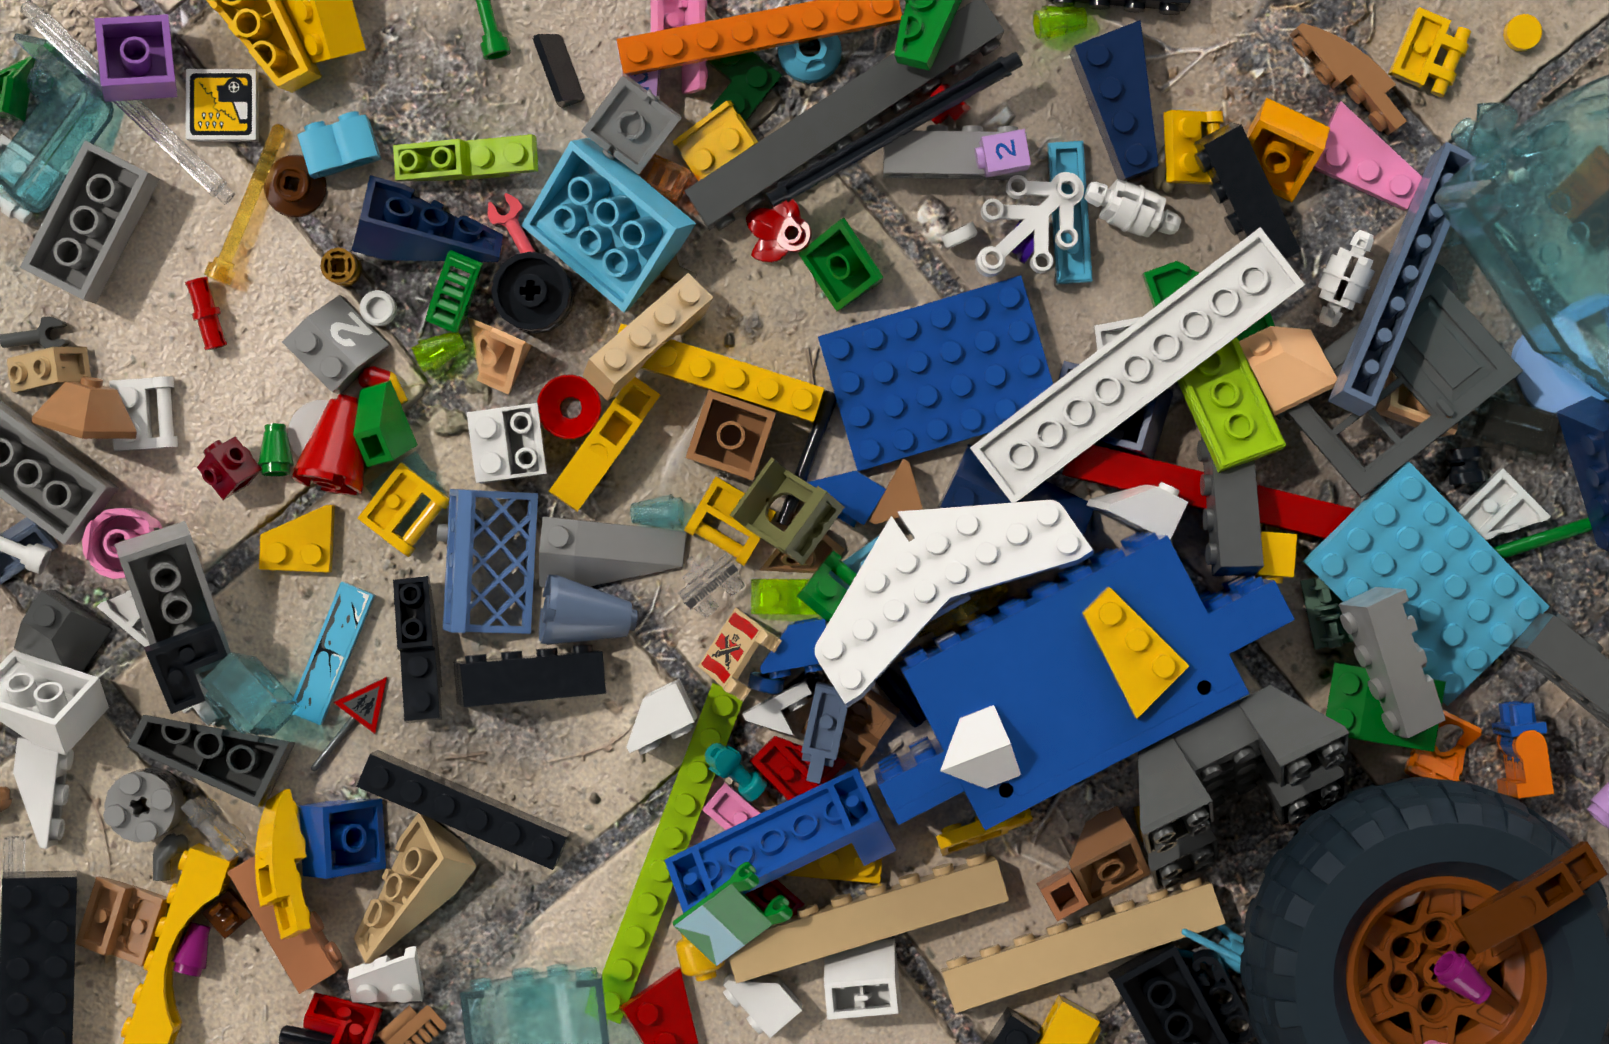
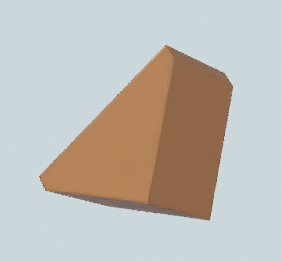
M905 459L901 460L884 494L868 521L872 524L888 521L891 516L893 519L899 518V511L923 510L910 462Z

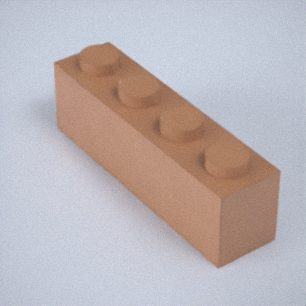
M255 856L227 872L299 994L333 975L343 966L340 962L342 954L333 941L329 942L322 931L324 929L323 921L315 911L311 912L309 909L310 929L294 938L281 940L273 905L260 907L255 876ZM301 886L303 897L305 900L307 898L306 893L303 887Z

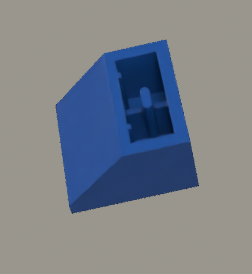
M816 617L789 622L779 637L782 642L775 653L769 651L760 665L761 674L769 673L770 679L790 676L791 669L804 667L805 673L823 670L815 656V645L826 628L825 618Z

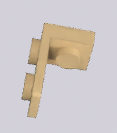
M50 347L7 359L8 378L13 393L53 384H63L64 382H81V377H91L87 347Z

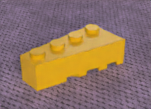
M206 0L228 24V28L247 47L248 52L277 87L293 93L322 77L317 64L311 62L282 0Z

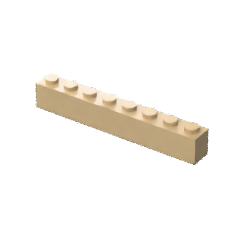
M979 853L967 857V863L953 867L952 863L942 864L932 868V874L920 877L919 873H913L900 877L898 879L899 884L886 887L885 883H880L865 888L866 894L852 898L851 893L832 898V904L818 908L817 904H810L798 908L797 915L792 916L783 923L772 925L729 957L736 984L1007 902L1009 899L998 861L993 856L987 857L986 853Z
M1200 877L1189 879L1180 883L1182 888L1171 893H1168L1167 888L1156 890L1147 894L1148 900L1137 904L1134 903L1133 899L1113 905L1115 910L1104 915H1101L1100 910L1080 916V923L1067 926L1066 922L1057 923L1046 928L1047 934L1035 938L1033 933L1024 934L1013 939L1014 945L1001 949L999 944H995L979 950L981 956L967 960L966 955L947 960V967L942 968L941 972L955 1014L1184 938L1186 936L1182 935L1181 932L1184 928L1199 933L1226 924L1212 883L1209 881L1202 882Z

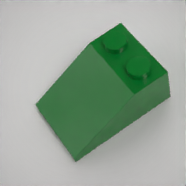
M1334 663L1326 716L1344 725L1349 732V738L1435 751L1439 724L1410 738L1393 735V733L1387 730L1382 721L1381 715L1384 712L1379 700H1376L1369 690L1368 681L1370 678L1365 667ZM1433 679L1442 707L1446 681Z

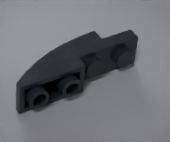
M424 576L393 580L396 638L401 660L404 722L415 723L442 720L440 687H442L441 663L430 578Z

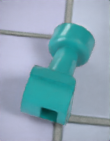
M721 743L712 744L707 748L705 761L710 766L709 770L722 778L729 777L738 783V792L747 801L757 799L764 792L767 780L758 772L748 773L740 764L742 756L737 750L729 745L726 747Z

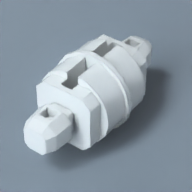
M1117 179L1109 189L1107 185L1099 182H1091L1087 186L1084 198L1088 203L1096 207L1102 206L1099 218L1107 221L1108 224L1121 228L1123 232L1128 231L1148 238L1156 229L1158 232L1171 235L1175 234L1180 227L1181 218L1168 209L1163 211L1166 198L1146 189L1143 185L1138 186L1126 180Z
M1359 230L1350 242V245H1352L1351 251L1340 247L1337 256L1331 255L1326 269H1323L1324 273L1318 285L1319 288H1322L1319 297L1329 301L1327 307L1324 305L1319 316L1320 323L1334 327L1343 315L1340 312L1342 307L1353 310L1356 302L1362 303L1367 289L1369 290L1371 287L1369 284L1375 273L1371 269L1374 260L1364 257L1366 251L1370 252L1374 242L1372 234ZM1352 257H1356L1358 261L1351 277H1345ZM1342 280H1346L1348 284L1341 300L1338 301L1335 299Z

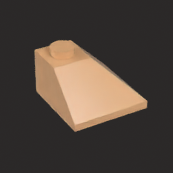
M1270 326L1239 341L1274 416L1334 388L1337 376L1311 329Z

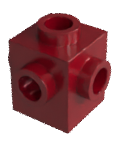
M236 436L224 443L221 440H217L203 451L204 459L197 466L205 482L214 488L222 500L248 486L262 470L252 457L251 452L241 444Z

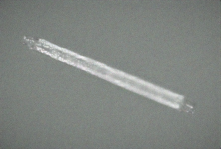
M32 0L26 1L20 7V12L28 18V23L36 28L102 91L99 61L77 40H74L43 7L39 8ZM140 100L113 101L209 192L212 197L216 196L224 205L234 198L235 193L227 186V182L200 159L190 147Z

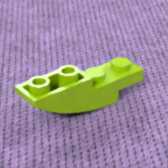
M533 134L467 141L451 139L393 145L395 181L486 179L510 177V174L538 172L537 138Z

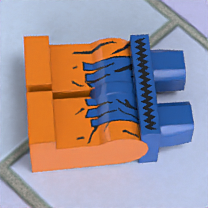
M1512 701L1498 703L1501 722L1492 723L1493 734H1498L1497 747L1503 754L1506 778L1497 779L1498 793L1518 799L1554 794L1547 743L1541 734L1547 733L1546 722L1536 720L1534 703Z

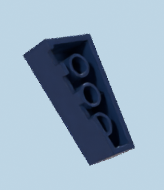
M1141 20L1074 45L1069 54L1117 179L1122 181H1131L1149 174L1159 166Z

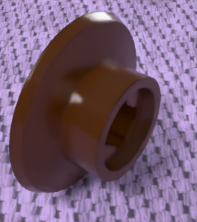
M288 155L278 159L268 169L264 179V193L268 203L275 211L288 217H303L314 212L321 205L326 194V178L313 179L309 175L303 155ZM291 178L299 180L298 190L295 192L287 189Z

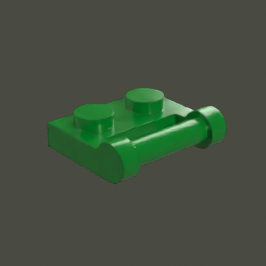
M835 550L826 557L797 595L799 599L823 619L825 618V621L828 623L847 592L843 586L828 575L829 572L832 571L849 586L857 575L840 560L842 556Z

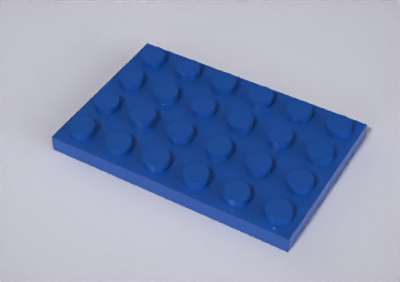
M1021 275L818 336L858 472L990 433L1053 385Z

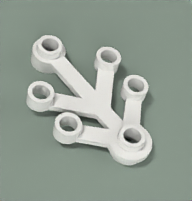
M1070 172L1057 174L1051 182L1027 181L1021 175H1015L1009 179L1006 184V193L1009 197L1013 199H1020L1024 195L1048 197L1039 206L1005 205L997 199H988L983 204L981 216L987 222L993 223L999 219L1023 221L996 247L988 246L979 252L975 260V266L981 275L985 277L998 275L1005 266V257L1033 231L1034 255L1031 257L1030 266L1036 273H1046L1053 265V257L1048 252L1049 216L1058 207L1060 230L1055 236V243L1062 250H1069L1074 247L1078 241V233L1073 228L1074 206L1081 201L1084 195V185L1077 175ZM1019 182L1023 186V191L1015 192L1011 184ZM1061 185H1070L1073 189V193H1063L1061 190ZM990 205L995 206L998 210V215H989L986 207ZM1061 234H1070L1072 243H1064L1061 239ZM989 254L996 256L998 263L996 265H989L986 262V256ZM1036 257H1044L1047 260V266H1038Z

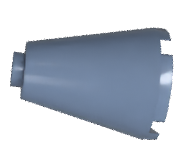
M548 574L543 591V597H545L544 606L540 610V644L552 645L627 637L629 630L635 631L638 611L632 609L630 601L559 575Z

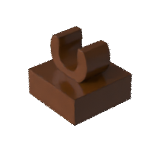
M232 888L228 889L202 912L224 939L228 938L253 916L246 903Z

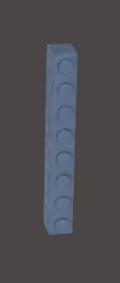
M1449 142L1443 144L1431 155L1329 397V402L1358 416H1362L1376 406L1476 165L1478 156Z

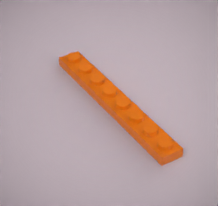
M814 0L616 40L623 73L632 76L897 24L901 21L902 12L899 0Z

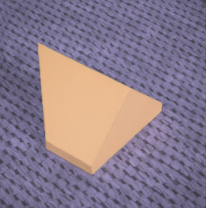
M468 317L479 372L477 381L509 395L532 345Z

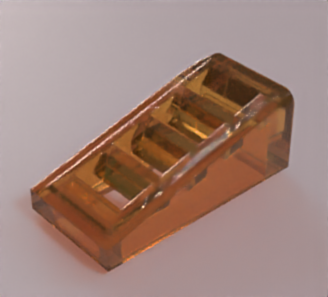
M654 154L649 160L654 164L645 181L671 203L678 206L693 176V172L688 168ZM659 168H665L666 170L659 185L653 184ZM673 172L678 177L671 191H669L665 187Z

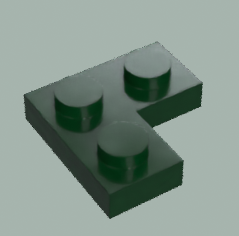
M754 52L706 61L708 64L731 81L710 109L713 111L725 101L731 100L734 104V109L746 123L780 81L782 75Z

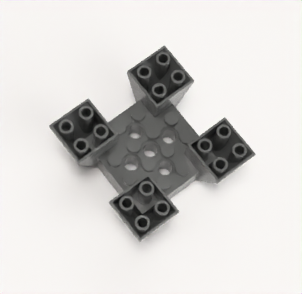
M1269 685L1138 751L1140 829L1144 847L1148 853L1149 869L1155 888L1162 885L1165 888L1172 887L1183 880L1182 875L1194 869L1196 872H1201L1214 865V859L1218 858L1217 839L1210 829V823L1214 821L1213 809L1222 805L1225 802L1224 798L1237 792L1238 795H1242L1251 791L1257 786L1256 782L1258 781L1281 826L1288 822L1291 825L1298 824L1310 816V811L1320 806L1322 809H1327L1340 802V796L1344 795L1346 775L1337 765L1342 763L1345 759L1343 756L1347 755L1349 732L1346 727Z

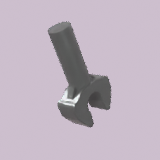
M50 316L42 317L41 323L36 330L0 334V344L2 348L37 343L41 344L44 349L66 347L70 343L69 340H52L50 332L54 328L66 327L67 323Z

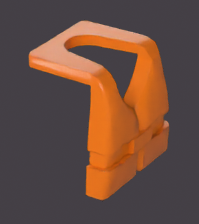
M1443 710L1445 721L1439 723V728L1446 724H1453L1463 729V733L1455 747L1445 752H1440L1436 745L1434 752L1412 748L1411 756L1407 759L1404 768L1405 773L1412 777L1461 781L1459 776L1463 772L1466 748L1482 735V729Z

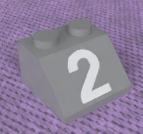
M340 295L307 316L282 341L331 392L336 394H342L359 377L364 369L369 367L390 346Z

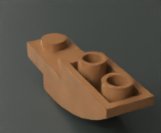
M1304 23L1300 24L1290 34L1293 39L1291 42L1293 48L1301 57H1307L1314 65L1313 71L1318 80L1324 85L1329 84L1332 89L1344 81L1348 86L1346 90L1351 99L1357 104L1362 103L1370 113L1368 118L1371 124L1378 131H1384L1388 136L1407 122L1385 94L1396 83L1368 55L1337 35Z

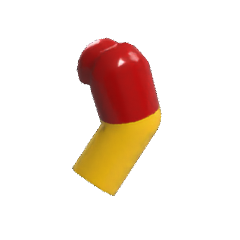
M372 366L365 368L359 375L358 381L362 388L391 380L400 404L408 402V398L395 373Z

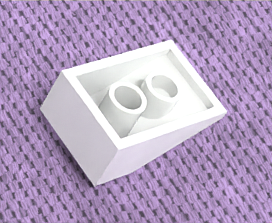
M15 650L0 663V722L36 746L66 755L109 708L99 677Z

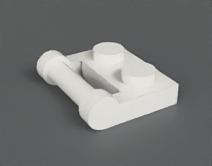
M165 376L109 381L110 388L117 389L137 431L136 439H113L114 451L178 447V436H174L171 399L174 377ZM152 389L157 391L159 437L152 438L149 390Z

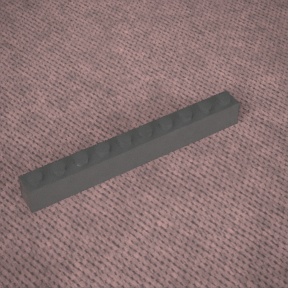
M973 0L956 12L930 71L897 63L894 52L686 189L685 194L709 231L714 227L718 231L724 229L736 220L734 217L735 213L743 208L750 211L765 201L763 195L778 187V183L784 182L802 169H806L823 159L822 156L834 149L836 152L854 142L851 137L861 130L865 134L873 131L883 123L881 117L890 111H893L894 114L900 113L913 103L910 98L921 91L924 95L932 92L942 84L940 78L952 72L955 76L972 64L969 59L981 52L983 56H986L1001 45L999 40L1003 36L1004 29L984 0Z

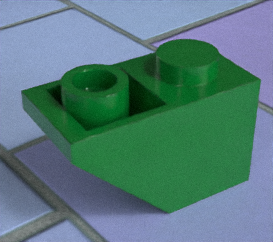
M391 380L360 390L353 435L367 467L392 461L418 445Z

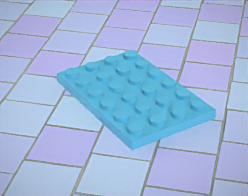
M1406 462L1401 468L1385 479L1302 561L1342 602L1374 587L1406 589L1409 601L1403 603V607L1407 616L1412 615L1418 628L1417 631L1412 633L1414 642L1424 649L1428 662L1426 667L1423 668L1424 674H1428L1435 680L1446 681L1443 703L1446 706L1452 703L1527 629L1539 613L1543 614L1550 607L1410 462Z

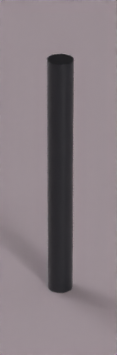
M826 390L794 474L806 482L837 402L835 393ZM786 495L776 522L789 526L799 499Z

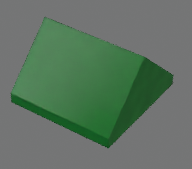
M845 218L840 219L798 253L836 312L882 283L884 278Z

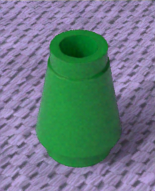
M279 423L266 424L264 426L265 432L263 433L258 465L262 468V475L271 477L290 475V467L294 466L286 425Z

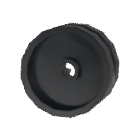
M531 251L515 254L502 263L494 275L491 290L494 306L501 317L519 330L533 334L550 332L563 324L572 311L575 297L572 280L564 268L546 254ZM533 288H538L541 291L540 294L534 295V301L530 300L529 291Z

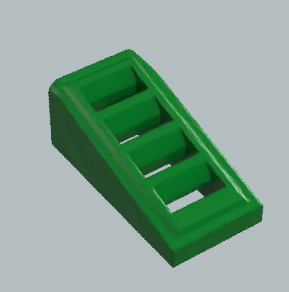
M452 250L448 252L425 318L427 322L457 333L462 328L467 319L483 263ZM453 267L470 273L469 278L453 272ZM451 281L465 287V290L450 285L448 282ZM447 295L460 301V304L446 299L444 296Z

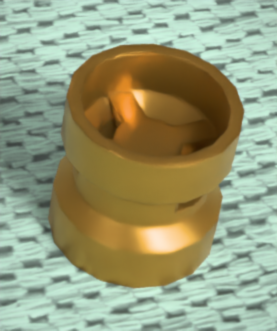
M334 248L327 251L322 257L320 265L322 274L326 279L345 287L355 284L361 277L363 269L358 257L343 248Z

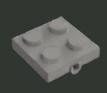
M623 73L581 132L602 147L603 154L609 159L614 160L617 158L639 175L682 116L659 100L660 97L658 95H653L650 89L646 90Z

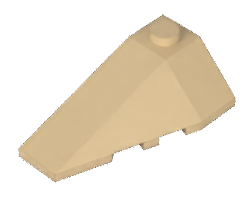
M418 813L399 838L395 847L399 854L392 869L386 868L381 877L385 881L378 899L370 901L354 936V941L365 963H372L454 896L477 867L462 841L436 821Z

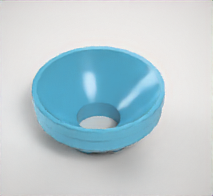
M838 35L817 39L821 48L819 53L812 57L804 56L800 52V43L778 47L779 62L783 70L791 78L802 83H818L827 79L835 72L841 60L842 48Z

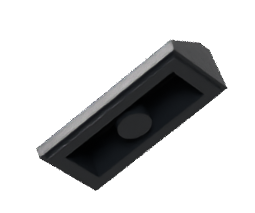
M559 34L534 35L532 39L557 105L562 109L583 101L584 94L562 36Z

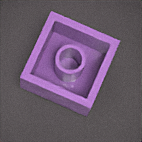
M168 14L94 18L101 88L105 102L178 97Z

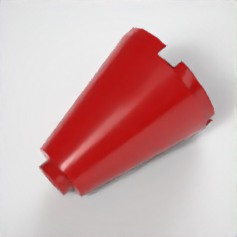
M339 394L337 399H330L293 469L291 478L309 487L312 480L314 484L321 486L322 491L351 496L357 495V492L362 494L364 487V459L353 435L359 401L357 398Z

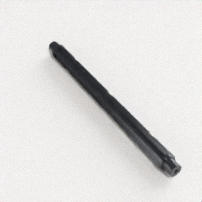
M1013 52L1004 58L1002 56L997 58L996 61L973 73L968 78L957 82L784 182L778 183V187L766 193L773 207L784 201L790 202L794 197L893 142L896 138L930 121L970 98L975 93L986 89L1005 77L1011 76L1012 71L1023 66L1017 52Z

